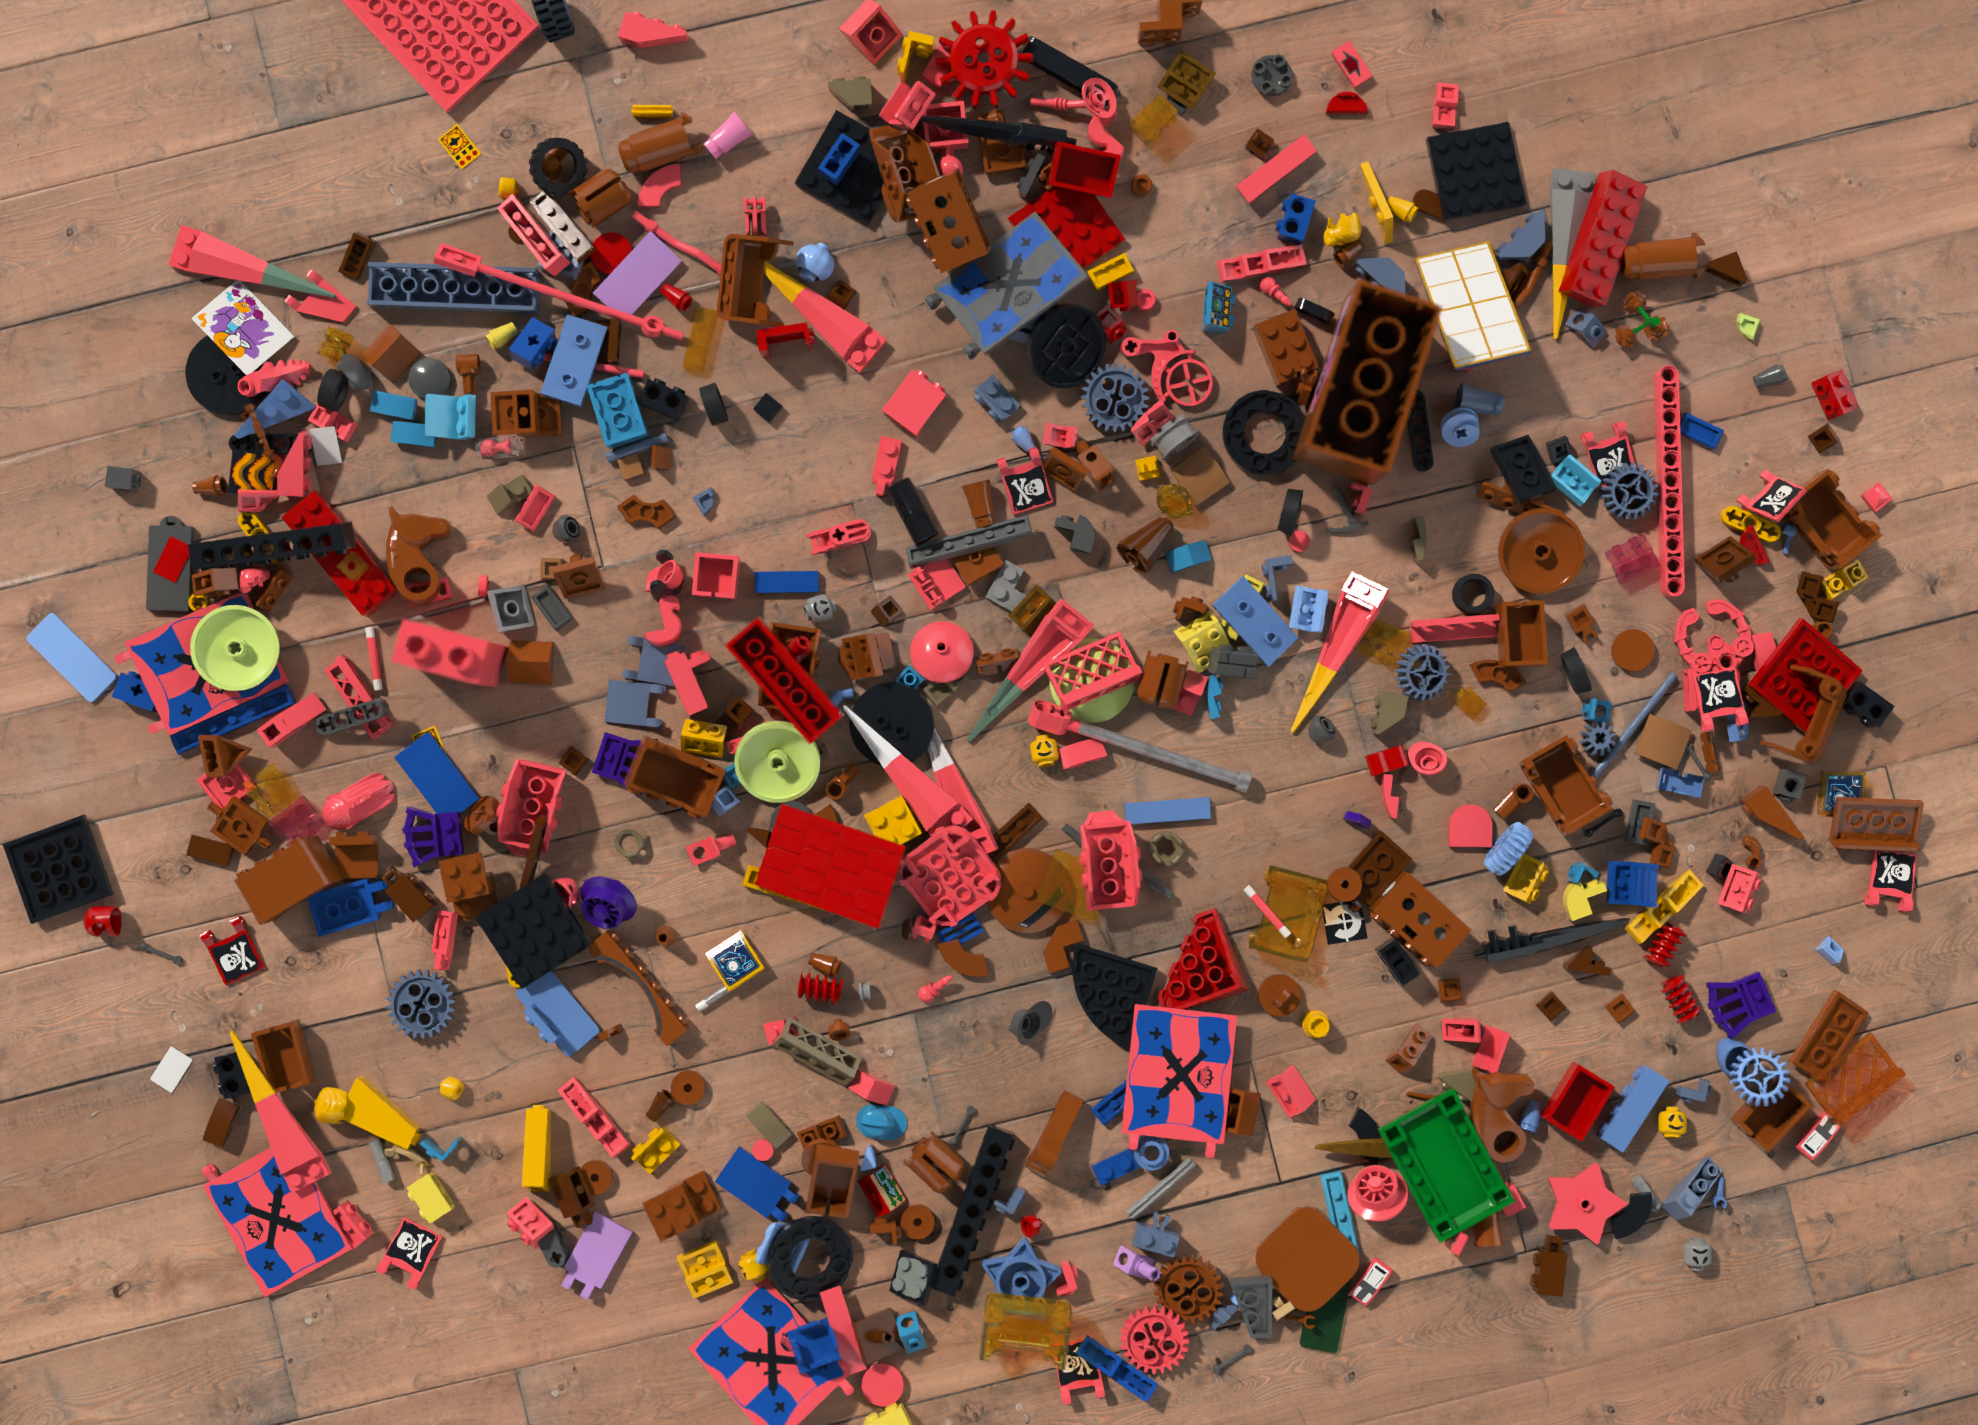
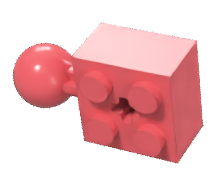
M964 101L929 104L923 116L966 118ZM923 122L925 141L929 143L932 153H942V159L937 163L940 176L958 168L962 175L963 165L955 157L954 151L968 149V135L951 130H943L941 127Z

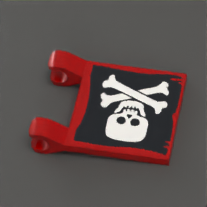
M237 916L231 920L237 933L215 943L211 930L200 934V938L207 947L225 985L265 967L246 929L242 916Z

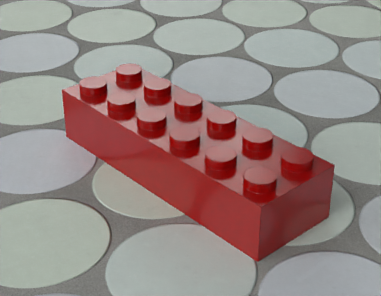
M1615 170L1599 173L1558 292L1592 308L1607 305L1624 256V251L1628 245L1643 202L1647 185Z
M315 490L281 517L291 530L345 523L325 497ZM355 534L356 547L348 549L349 553L336 555L335 551H329V556L316 557V553L312 554L362 616H371L399 593L390 576ZM329 536V537H328V541H329V543L331 544V543H332V539H331V537ZM309 539V545L312 547V541Z
M757 617L725 645L809 744L814 742L844 716L841 710L761 617Z

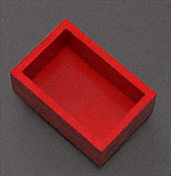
M1056 142L1047 185L1104 198H1112L1121 155Z
M1572 1061L1541 1112V1117L1582 1142L1615 1086Z

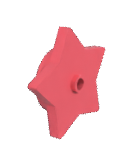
M1597 1162L1592 1163L1575 1177H1548L1556 1199V1205L1548 1227L1552 1230L1578 1229L1595 1244H1599L1606 1219L1627 1205L1624 1200L1606 1189L1599 1164ZM1587 1200L1586 1205L1582 1207V1202Z

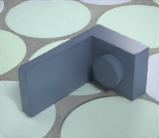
M1292 555L1269 558L1264 560L1265 564H1262L1263 577H1267L1268 585H1265L1266 597L1270 598L1271 602L1277 601L1273 568L1276 571L1287 570L1288 565L1293 564Z

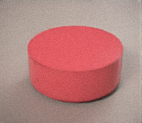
M1142 289L1137 293L1138 305L1136 307L1141 311L1151 310L1156 303L1155 294L1149 289Z
M1301 530L1293 532L1292 536L1290 535L1288 538V545L1295 552L1306 550L1310 544L1308 534Z
M479 575L478 596L486 597L488 596L489 577Z
M759 1139L753 1145V1156L759 1161H766L773 1155L774 1146L767 1139Z

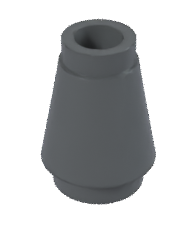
M1776 364L1753 376L1756 388L1782 385L1783 382L1787 381V374L1783 365L1778 366Z

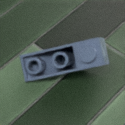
M1706 1156L1672 1189L1662 1203V1206L1675 1220L1690 1217L1720 1176L1722 1170Z

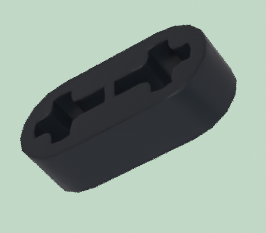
M1298 298L1294 307L1298 312L1328 325L1331 324L1335 313L1304 298Z

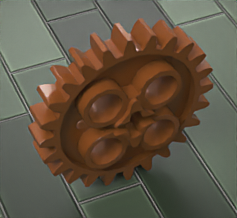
M1183 1254L1182 1260L1174 1256V1263L1167 1260L1168 1268L1161 1266L1160 1270L1163 1274L1160 1273L1159 1281L1154 1282V1287L1158 1288L1154 1290V1295L1159 1296L1156 1301L1157 1304L1163 1303L1162 1306L1164 1305L1165 1310L1168 1309V1311L1173 1309L1172 1314L1175 1316L1179 1314L1183 1321H1185V1324L1188 1318L1191 1319L1193 1324L1197 1317L1203 1322L1204 1314L1210 1318V1310L1217 1311L1215 1304H1221L1219 1297L1223 1296V1291L1220 1290L1223 1288V1282H1218L1221 1279V1274H1215L1217 1267L1209 1268V1260L1202 1263V1256L1195 1260L1194 1254L1191 1255L1190 1259H1187L1186 1255ZM1187 1271H1194L1196 1276L1189 1278L1185 1273ZM1201 1277L1204 1278V1280L1197 1282ZM1171 1283H1175L1179 1286V1288L1177 1290H1172L1168 1287V1285ZM1187 1286L1188 1288H1191L1193 1286L1192 1291H1190L1189 1289L1185 1291V1287ZM1202 1287H1205L1209 1290V1292L1207 1294H1201L1198 1290ZM1184 1300H1190L1192 1302V1305L1186 1307L1182 1305L1181 1302Z

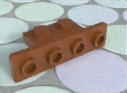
M1505 480L1502 488L1488 482H1483L1476 495L1485 501L1520 514L1536 508H1548L1563 513L1544 504L1546 495L1518 505Z

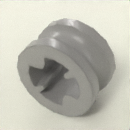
M867 981L866 984L859 982L860 1001H863L865 998L868 1001L871 1000L870 981Z

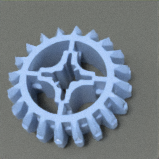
M1520 822L1512 824L1489 849L1484 859V865L1496 875L1500 876L1506 873L1528 848L1533 839V832Z
M1752 1048V1056L1747 1051H1744L1743 1055L1746 1059L1738 1056L1736 1059L1741 1064L1733 1063L1732 1067L1737 1069V1071H1730L1731 1076H1736V1079H1732L1730 1083L1738 1084L1733 1091L1738 1092L1741 1090L1743 1092L1739 1096L1740 1099L1747 1095L1749 1097L1746 1102L1747 1104H1750L1752 1099H1755V1106L1758 1107L1760 1105V1100H1763L1764 1106H1768L1769 1098L1775 1104L1777 1102L1775 1095L1782 1099L1784 1095L1780 1090L1787 1092L1789 1089L1783 1085V1083H1790L1791 1081L1788 1078H1784V1075L1790 1074V1071H1782V1068L1787 1063L1783 1062L1779 1065L1778 1061L1781 1059V1056L1778 1055L1775 1059L1771 1058L1773 1055L1772 1050L1769 1051L1768 1055H1764V1048L1760 1049V1054H1757L1756 1049ZM1760 1060L1770 1063L1776 1071L1764 1070ZM1750 1061H1753L1754 1072L1742 1077L1743 1067ZM1757 1071L1767 1076L1762 1080V1084L1758 1080L1756 1081L1755 1078L1751 1079L1757 1075ZM1778 1078L1775 1090L1767 1094V1081ZM1744 1083L1755 1084L1760 1091V1095L1749 1091Z

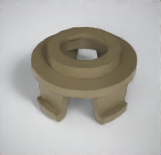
M1161 831L1151 838L1148 850L1154 862L1162 866H1170L1181 859L1184 846L1177 834L1171 831ZM1167 840L1172 843L1174 849L1169 856H1163L1159 853L1158 845L1160 842Z

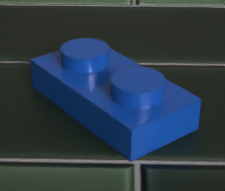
M1129 1148L1091 1165L1100 1186L1139 1168Z

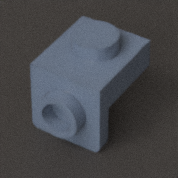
M1699 1078L1697 1090L1676 1085L1674 1094L1681 1096L1680 1100L1693 1103V1100L1705 1102L1706 1097L1708 1098L1710 1095L1711 1086L1708 1080Z
M1017 1185L1007 1203L996 1197L994 1199L995 1209L1005 1215L1007 1213L1013 1215L1016 1207H1021L1026 1199L1024 1195L1025 1189Z

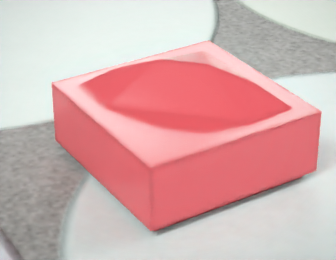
M1880 482L1861 495V498L1873 512H1877L1893 499Z

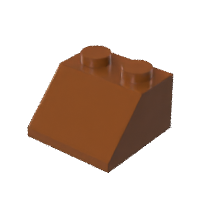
M1230 1086L1225 1131L1236 1135L1253 1136L1261 1093Z

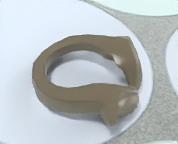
M633 829L621 831L615 839L616 850L627 857L628 862H631L644 849L647 834L641 835ZM624 834H632L636 838L639 850H624L620 846V838Z

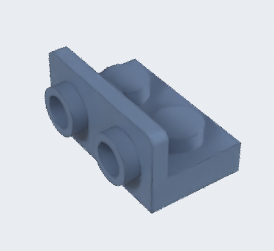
M993 374L979 387L974 388V393L976 394L973 396L974 399L981 406L984 404L989 409L987 413L995 422L999 420L1003 423L1021 407Z

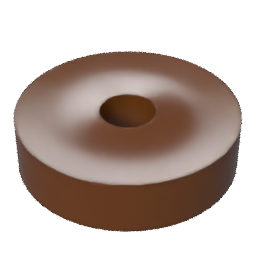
M1347 867L1338 868L1328 876L1327 890L1335 900L1347 902L1355 899L1360 894L1362 881L1355 870ZM1343 880L1347 882V888L1345 889L1341 887Z
M693 1070L680 1072L671 1083V1093L674 1099L683 1105L697 1103L703 1097L706 1090L704 1078ZM685 1084H690L692 1090H685Z
M597 1159L590 1160L580 1168L591 1195L601 1194L610 1187L613 1173L606 1162ZM592 1174H597L599 1179L594 1181Z
M913 1204L904 1210L901 1216V1228L908 1237L923 1239L933 1231L935 1218L930 1208L923 1204ZM919 1218L921 1219L922 1223L920 1225H916L914 1223V1219Z

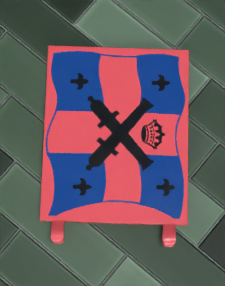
M247 592L234 594L124 643L128 650L114 656L117 663H123L130 659L133 660L155 705L161 721L148 726L150 733H156L166 728L170 736L290 683L279 659L274 671L264 682L253 688L241 691L224 690L213 686L198 673L193 664L190 643L197 624L208 613L224 606L240 605L255 610Z
M1135 1004L1121 1133L1130 1134L1129 1149L1136 1150L1138 1147V1135L1206 1142L1205 1156L1207 1158H1214L1215 1143L1224 1144L1237 1015Z
M271 1148L218 1176L214 1164H210L202 1169L203 1175L210 1181L204 1184L203 1187L264 1297L353 1249L316 1181L291 1193L283 1174H280Z
M767 1278L754 1286L688 1348L755 1425H798L837 1386L847 1396L854 1392V1388L845 1380L851 1372L840 1360L799 1374L786 1332L807 1323Z

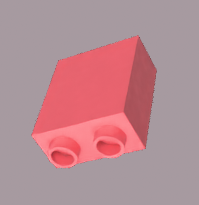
M403 619L391 662L479 685L498 687L508 646Z

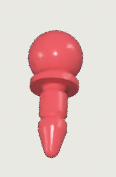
M1265 277L1261 280L1260 289L1262 292L1269 294L1271 298H1277L1284 305L1289 307L1292 305L1290 299L1280 290L1281 286L1277 285L1275 279Z
M945 976L936 983L930 982L928 986L921 987L918 993L920 1000L926 1003L931 1002L935 996L940 994L939 990L949 984L952 976Z

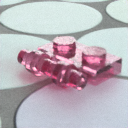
M1644 534L1638 537L1633 536L1629 538L1628 542L1621 545L1616 544L1611 547V550L1605 552L1608 560L1614 557L1618 560V563L1611 565L1620 585L1660 567L1652 547L1643 550L1641 544L1647 542ZM1633 549L1636 554L1626 558L1624 552Z
M305 796L299 797L268 822L281 839L290 835L293 840L300 836L303 838L306 835H316L321 831L320 828L326 824L321 817L315 822L311 819L317 811ZM305 823L308 828L299 834L296 829Z

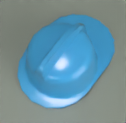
M869 1104L858 1112L856 1125L859 1131L866 1137L895 1140L904 1134L907 1128V1118L898 1108Z

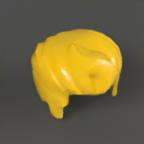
M1352 213L1349 216L1340 214L1336 225H1333L1332 218H1328L1327 230L1324 232V243L1326 246H1342L1360 238L1361 220L1358 213Z
M326 1087L319 1092L317 1100L314 1101V1113L318 1122L325 1124L343 1123L339 1120L344 1118V1110L347 1105V1091Z

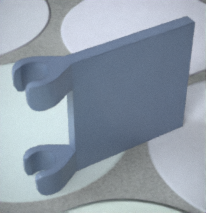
M629 636L628 643L630 645L642 646L639 670L624 669L622 677L674 686L664 661L668 659V654L679 650L680 654L685 653L686 645L673 643L665 647H656L649 644L645 638Z
M609 680L604 722L662 727L663 721L661 719L648 718L650 693L665 694L666 686Z

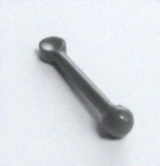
M1688 742L1685 750H1688L1701 770L1703 777H1705L1704 780H1710L1711 774L1706 772L1692 750V743Z
M146 942L140 944V949L143 951L148 950L173 960L174 964L182 962L181 956L174 957L148 946Z
M973 1106L967 1107V1113L955 1136L949 1141L951 1146L957 1145V1139L967 1120L975 1112Z
M1248 1344L1244 1345L1243 1350L1220 1365H1214L1213 1371L1219 1373L1223 1367L1245 1353H1251V1346Z

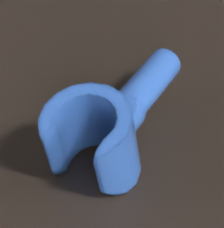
M1785 523L1781 529V533L1787 535L1783 550L1785 554L1789 553L1792 537L1797 532L1796 527L1789 523Z
M1722 1177L1718 1179L1717 1192L1711 1198V1202L1716 1208L1717 1201L1722 1200L1721 1207L1725 1209L1727 1201L1723 1197L1724 1178Z

